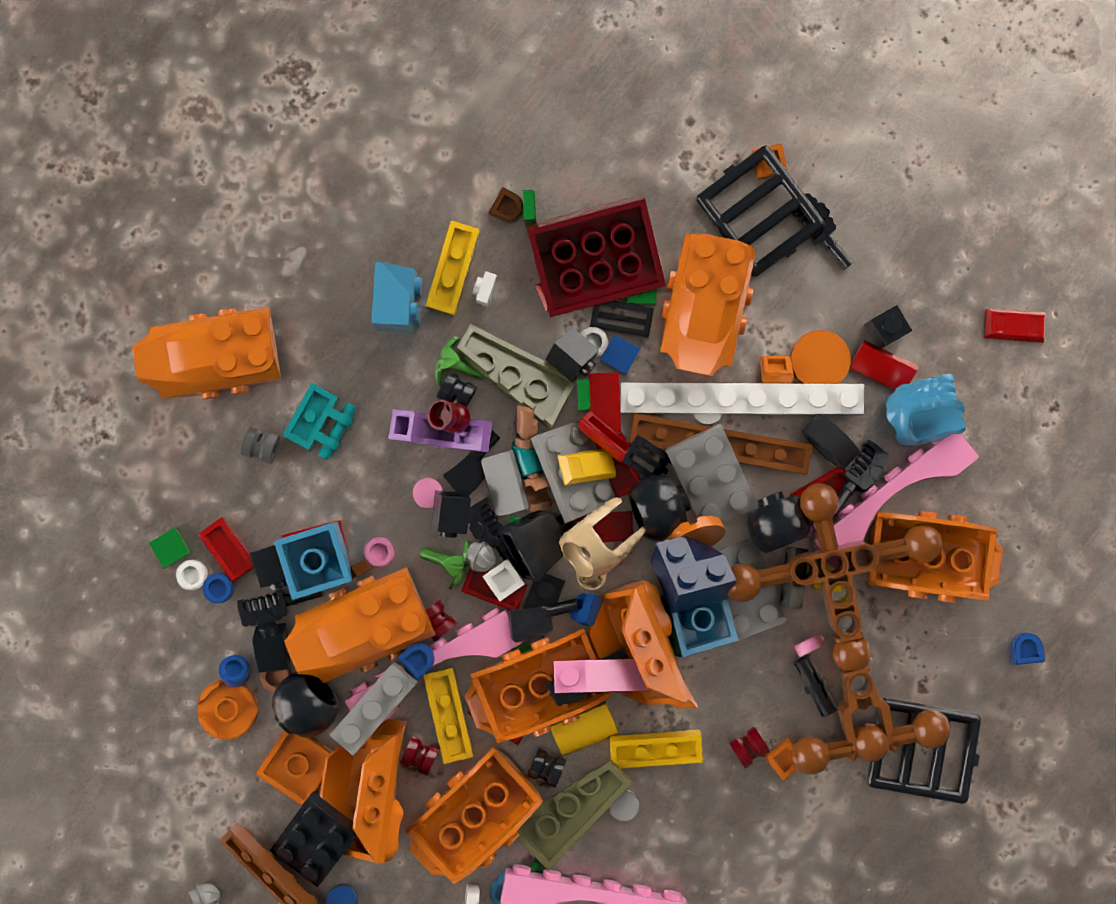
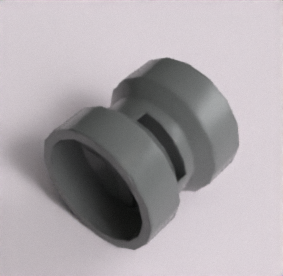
M249 427L242 443L241 455L250 458L254 456L260 457L261 461L272 464L279 448L280 436L272 433L262 434L259 429Z

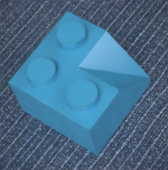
M375 262L371 323L378 331L414 333V325H420L421 311L418 303H416V295L422 294V277H417L418 273L415 269Z
M338 521L274 541L292 600L352 582L347 549Z

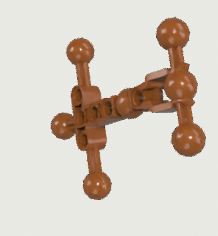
M823 483L809 486L802 493L800 508L809 520L814 521L820 549L792 556L787 564L756 570L748 564L731 566L736 583L728 592V597L731 600L747 602L756 597L760 588L795 581L800 585L821 583L828 621L831 629L835 632L832 635L835 641L832 649V658L842 674L844 701L839 704L838 712L845 738L826 743L815 736H805L799 739L791 751V760L794 767L802 773L816 775L824 771L829 761L848 757L854 762L859 757L865 761L876 762L884 758L889 750L897 753L898 746L913 742H917L925 748H938L944 745L950 737L951 726L947 717L939 711L924 710L917 714L912 724L893 728L890 706L877 694L874 680L868 674V672H871V667L868 665L871 658V648L868 641L864 638V633L861 631L862 621L852 575L874 570L878 563L905 556H909L912 560L919 563L934 560L943 548V539L940 532L932 525L918 524L911 527L905 537L874 545L863 541L838 545L832 519L839 508L838 495L831 486ZM868 549V561L858 564L856 561L858 551ZM830 556H838V567L835 570L828 571L825 567L826 560ZM801 562H807L809 564L808 574L804 577H797L795 575L796 566ZM837 586H844L846 589L845 596L840 600H833V589ZM844 616H851V626L846 630H840L838 627L839 620ZM857 676H863L865 678L864 685L859 689H852V680ZM871 705L877 707L881 725L865 723L854 731L852 713L856 712L857 709L866 710Z

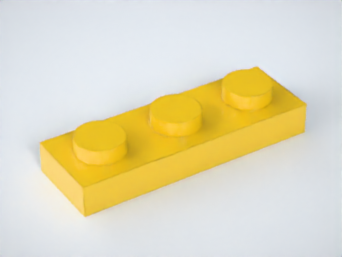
M451 220L425 305L426 308L455 316L480 234L479 228Z
M450 667L426 673L423 677L443 764L474 757L454 668Z
M700 730L609 736L611 760L620 769L703 763L702 735Z

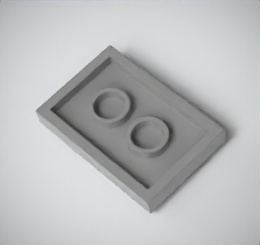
M580 420L530 438L565 523L589 514L593 510L599 509L600 506H604L608 500L616 498L608 479L564 486L557 456L596 450L592 439L579 429Z
M722 424L666 448L669 459L697 518L701 516H715L720 518L723 523L759 507Z
M751 538L718 550L725 554L730 567L736 564H748L756 570L766 568L760 550ZM773 586L760 588L756 597L747 602H736L730 598L728 599L738 641L787 622Z

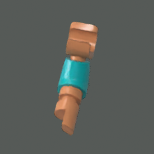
M517 406V434L512 442V450L516 457L522 479H526L522 483L529 505L527 510L538 511L552 506L551 498L546 490L551 487L546 475H541L544 470L530 439L536 436L538 432V420L534 418V411L532 409Z

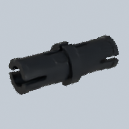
M811 655L802 656L794 661L793 665L805 684L804 690L806 694H810L821 717H826L836 712L838 706L826 686L828 682L825 677H821Z

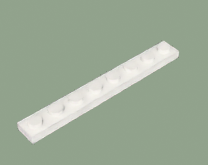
M621 383V414L864 415V384Z

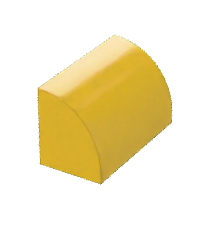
M606 700L579 713L580 719L572 723L563 725L560 721L550 725L563 757L606 740L609 736L620 734Z

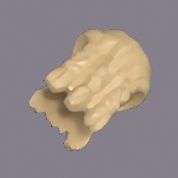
M621 498L608 500L604 506H600L599 509H595L592 513L587 514L586 518L581 522H577L575 526L568 532H565L560 538L559 545L564 558L570 561L577 574L581 577L606 574L626 558L627 554L636 547L644 535L645 528L641 527L611 551L594 531L593 526L623 502ZM581 547L590 553V558L584 554Z

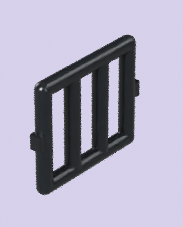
M767 145L760 147L737 166L732 164L723 171L725 175L696 197L697 203L723 238L737 240L751 245L799 208L810 221L809 224L758 262L754 260L751 273L753 277L762 274L784 256L789 258L797 252L796 248L820 231L825 225L823 218ZM764 160L774 175L724 213L720 214L711 202V199ZM782 184L792 199L738 238L728 224Z
M884 697L883 699L890 706V712L908 713L907 725L912 724L917 714L924 710H936L943 713L949 723L952 721L968 724L957 790L940 787L947 741L944 745L933 748L927 785L910 782L916 742L903 745L897 779L880 777L882 759L876 762L870 761L866 780L867 785L877 789L960 804L966 803L969 798L974 766L978 767L980 755L976 753L981 716L971 712ZM878 714V715H877L876 724L881 725L880 718H879V714Z

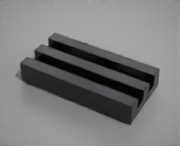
M617 301L594 305L590 327L648 339L654 308ZM603 306L647 314L646 319L602 312L599 311V307ZM597 318L642 325L645 327L644 330H639L634 328L597 322Z
M639 435L635 437L622 461L645 477L661 475L662 473L667 475L669 469L665 466L667 463L672 464L667 453ZM640 444L660 458L659 462L638 449ZM634 455L655 468L654 471L650 472L632 460Z

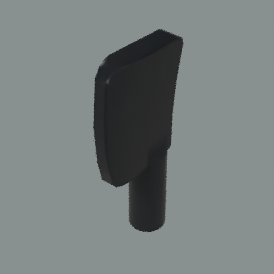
M491 430L489 450L500 439L493 430ZM470 451L457 465L444 473L443 477L456 492H464L469 496L485 479L481 460L487 452Z
M571 599L535 608L510 609L508 611L512 641L515 643L528 641L548 634L553 630L551 617L577 611L576 600Z

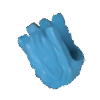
M943 374L938 377L920 379L910 384H901L886 399L887 419L894 426L897 433L894 438L900 444L918 445L920 443L926 444L930 441L937 442L939 439H944L951 434H961L966 431V422L963 421L965 406L963 402L957 401L953 374Z

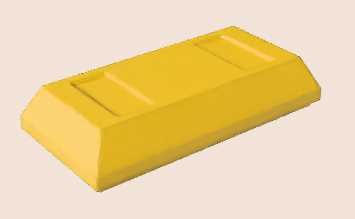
M604 449L557 456L564 486L616 477L612 456Z

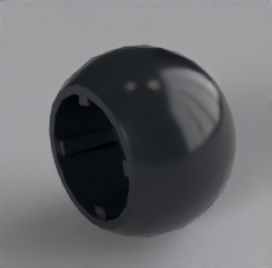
M665 475L644 477L637 481L628 492L634 517L639 529L641 527L645 528L643 536L646 539L652 541L666 540L680 524L687 522L686 512L691 510L688 496L683 486H676L670 477Z
M780 491L757 501L759 508L750 512L748 516V532L759 550L768 553L812 536L814 521L809 520L803 514L800 508L801 497L792 495L785 498L783 492Z
M294 672L284 678L276 687L272 697V708L277 724L285 732L306 738L317 736L331 726L338 714L339 701L329 685L323 683L320 678Z

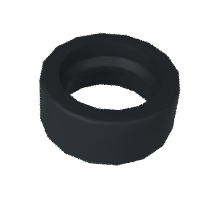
M817 414L802 429V433L809 443L828 461L841 470L845 469L860 453L854 442L837 425L821 414Z

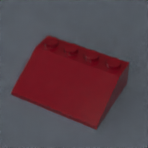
M641 194L525 225L550 317L666 286L646 200Z

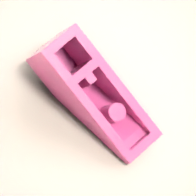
M634 659L554 661L555 693L650 690L646 688Z

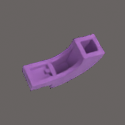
M393 409L389 432L390 440L464 451H489L493 422L470 419L468 427L463 432L456 434L431 427L428 422V414Z

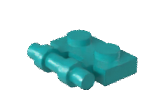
M311 383L282 436L308 450L312 449L315 441L322 443L323 446L318 455L329 460L333 451H337L341 445L339 440L347 426L351 427L354 421L352 417L357 407L347 402L342 412L335 410L334 407L339 397ZM331 417L337 421L327 436L321 433L328 418Z

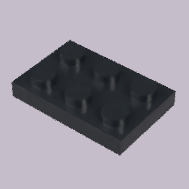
M312 792L272 846L270 852L318 888L355 840L357 834L353 830V821L315 792Z

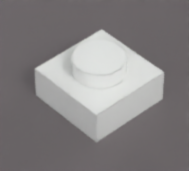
M485 271L483 278H477L473 289V294L477 295V304L489 307L498 281L496 274Z
M508 559L482 576L499 601L525 584Z

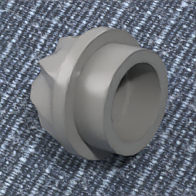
M473 542L465 556V564L469 565L471 570L475 572H486L496 562L494 550L485 542Z
M210 883L197 884L196 889L189 891L193 904L219 903L220 892Z

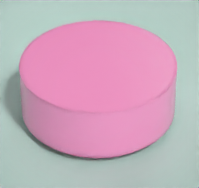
M424 478L415 484L413 498L419 506L433 508L435 490L443 491V488L438 481L432 478Z
M384 537L372 538L364 547V557L374 567L388 565L395 555V548L392 542Z
M817 634L795 645V650L798 656L801 657L825 645L826 642L822 634Z

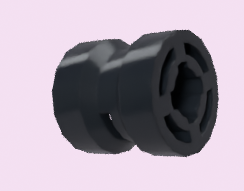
M450 372L441 385L436 398L448 400L452 403H460L467 407L477 390V386L470 382L464 383L460 381L458 375Z
M538 748L527 777L535 780L538 778L543 779L547 785L555 788L567 759L560 756H549L547 751ZM549 762H552L547 775H545Z

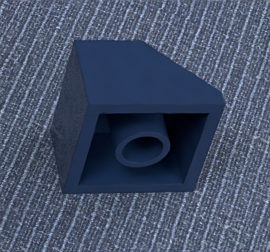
M687 536L658 542L655 545L651 564L672 613L729 599L728 592L734 587L736 578L725 554Z

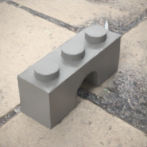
M395 661L332 731L330 736L353 756L418 681Z

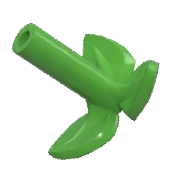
M457 336L445 344L440 354L441 357L437 362L435 377L439 386L442 385L443 371L448 368H453L480 380L484 378V375L467 361L460 359L452 349L455 343L460 340Z
M465 540L462 556H448L423 547L420 552V558L443 566L447 573L454 577L453 582L448 588L453 590L462 582L466 575L465 567L469 565L465 564V556L470 544L469 541Z

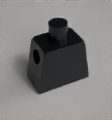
M539 510L498 528L497 531L522 578L537 582L564 556L559 540L565 532L574 526L573 521L565 523L562 514L554 517L551 512Z

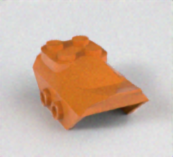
M685 234L676 272H670L667 288L672 289L670 301L664 300L661 318H666L660 352L670 355L676 365V369L713 376L723 366L732 367L738 334H744L747 317L742 316L744 306H750L753 295V288L749 287L756 254L754 247L737 240L709 234Z
M270 307L236 312V309H224L218 311V316L207 317V314L188 316L189 321L150 327L149 333L138 343L132 345L137 380L156 389L161 399L201 396L202 400L219 398V392L230 390L231 395L250 392L249 387L262 385L281 378Z
M918 511V516L877 512L869 532L868 544L874 545L905 537L911 527L918 524H929L940 532L943 539V548L938 557L929 562L919 563L912 560L909 556L879 562L874 570L866 572L869 585L908 590L909 597L927 599V593L939 594V601L957 603V597L989 601L990 589L994 585L999 584L1003 548L996 541L997 528L967 523V517L948 515V520L937 519V513L929 511ZM867 549V554H866V562H867L868 559H869V551H868V549Z
M408 568L401 569L376 581L373 576H370L356 583L358 589L348 593L345 588L328 595L330 601L295 615L296 623L284 642L297 673L320 678L323 683L358 668L363 673L377 667L376 660L386 656L389 661L396 659L405 651L404 648L436 635Z
M642 580L627 583L600 594L599 597L603 598L595 623L593 627H589L587 634L597 659L600 660L624 647L629 656L627 659L635 660L646 688L650 689L613 692L645 705L669 704L677 709L697 708L698 705L689 692L677 667L674 652L668 638L672 633L673 623L671 617L664 609L658 588L654 584Z
M584 628L549 642L548 637L531 644V650L521 654L520 650L516 649L502 655L504 661L470 674L472 683L464 698L476 728L493 734L497 743L530 733L537 737L551 731L550 725L560 721L563 725L572 723L580 719L579 713L610 698V692H587V696L579 702L571 700L569 704L557 706L545 682L550 680L552 683L554 679V661L596 660Z
M387 719L380 724L353 756L339 745L325 759L320 797L353 821V830L357 834V837L343 855L374 863H385L392 860L398 851V836L400 823L403 819V809L399 801L395 799L397 767L406 721Z
M496 748L489 750L465 774L461 771L456 773L447 782L450 788L442 795L436 792L424 804L427 809L404 830L411 839L409 850L433 876L444 875L453 884H456L474 872L479 866L483 869L486 868L497 857L494 852L502 845L506 848L518 838L519 834L517 831L543 803L539 792L527 776L509 757Z

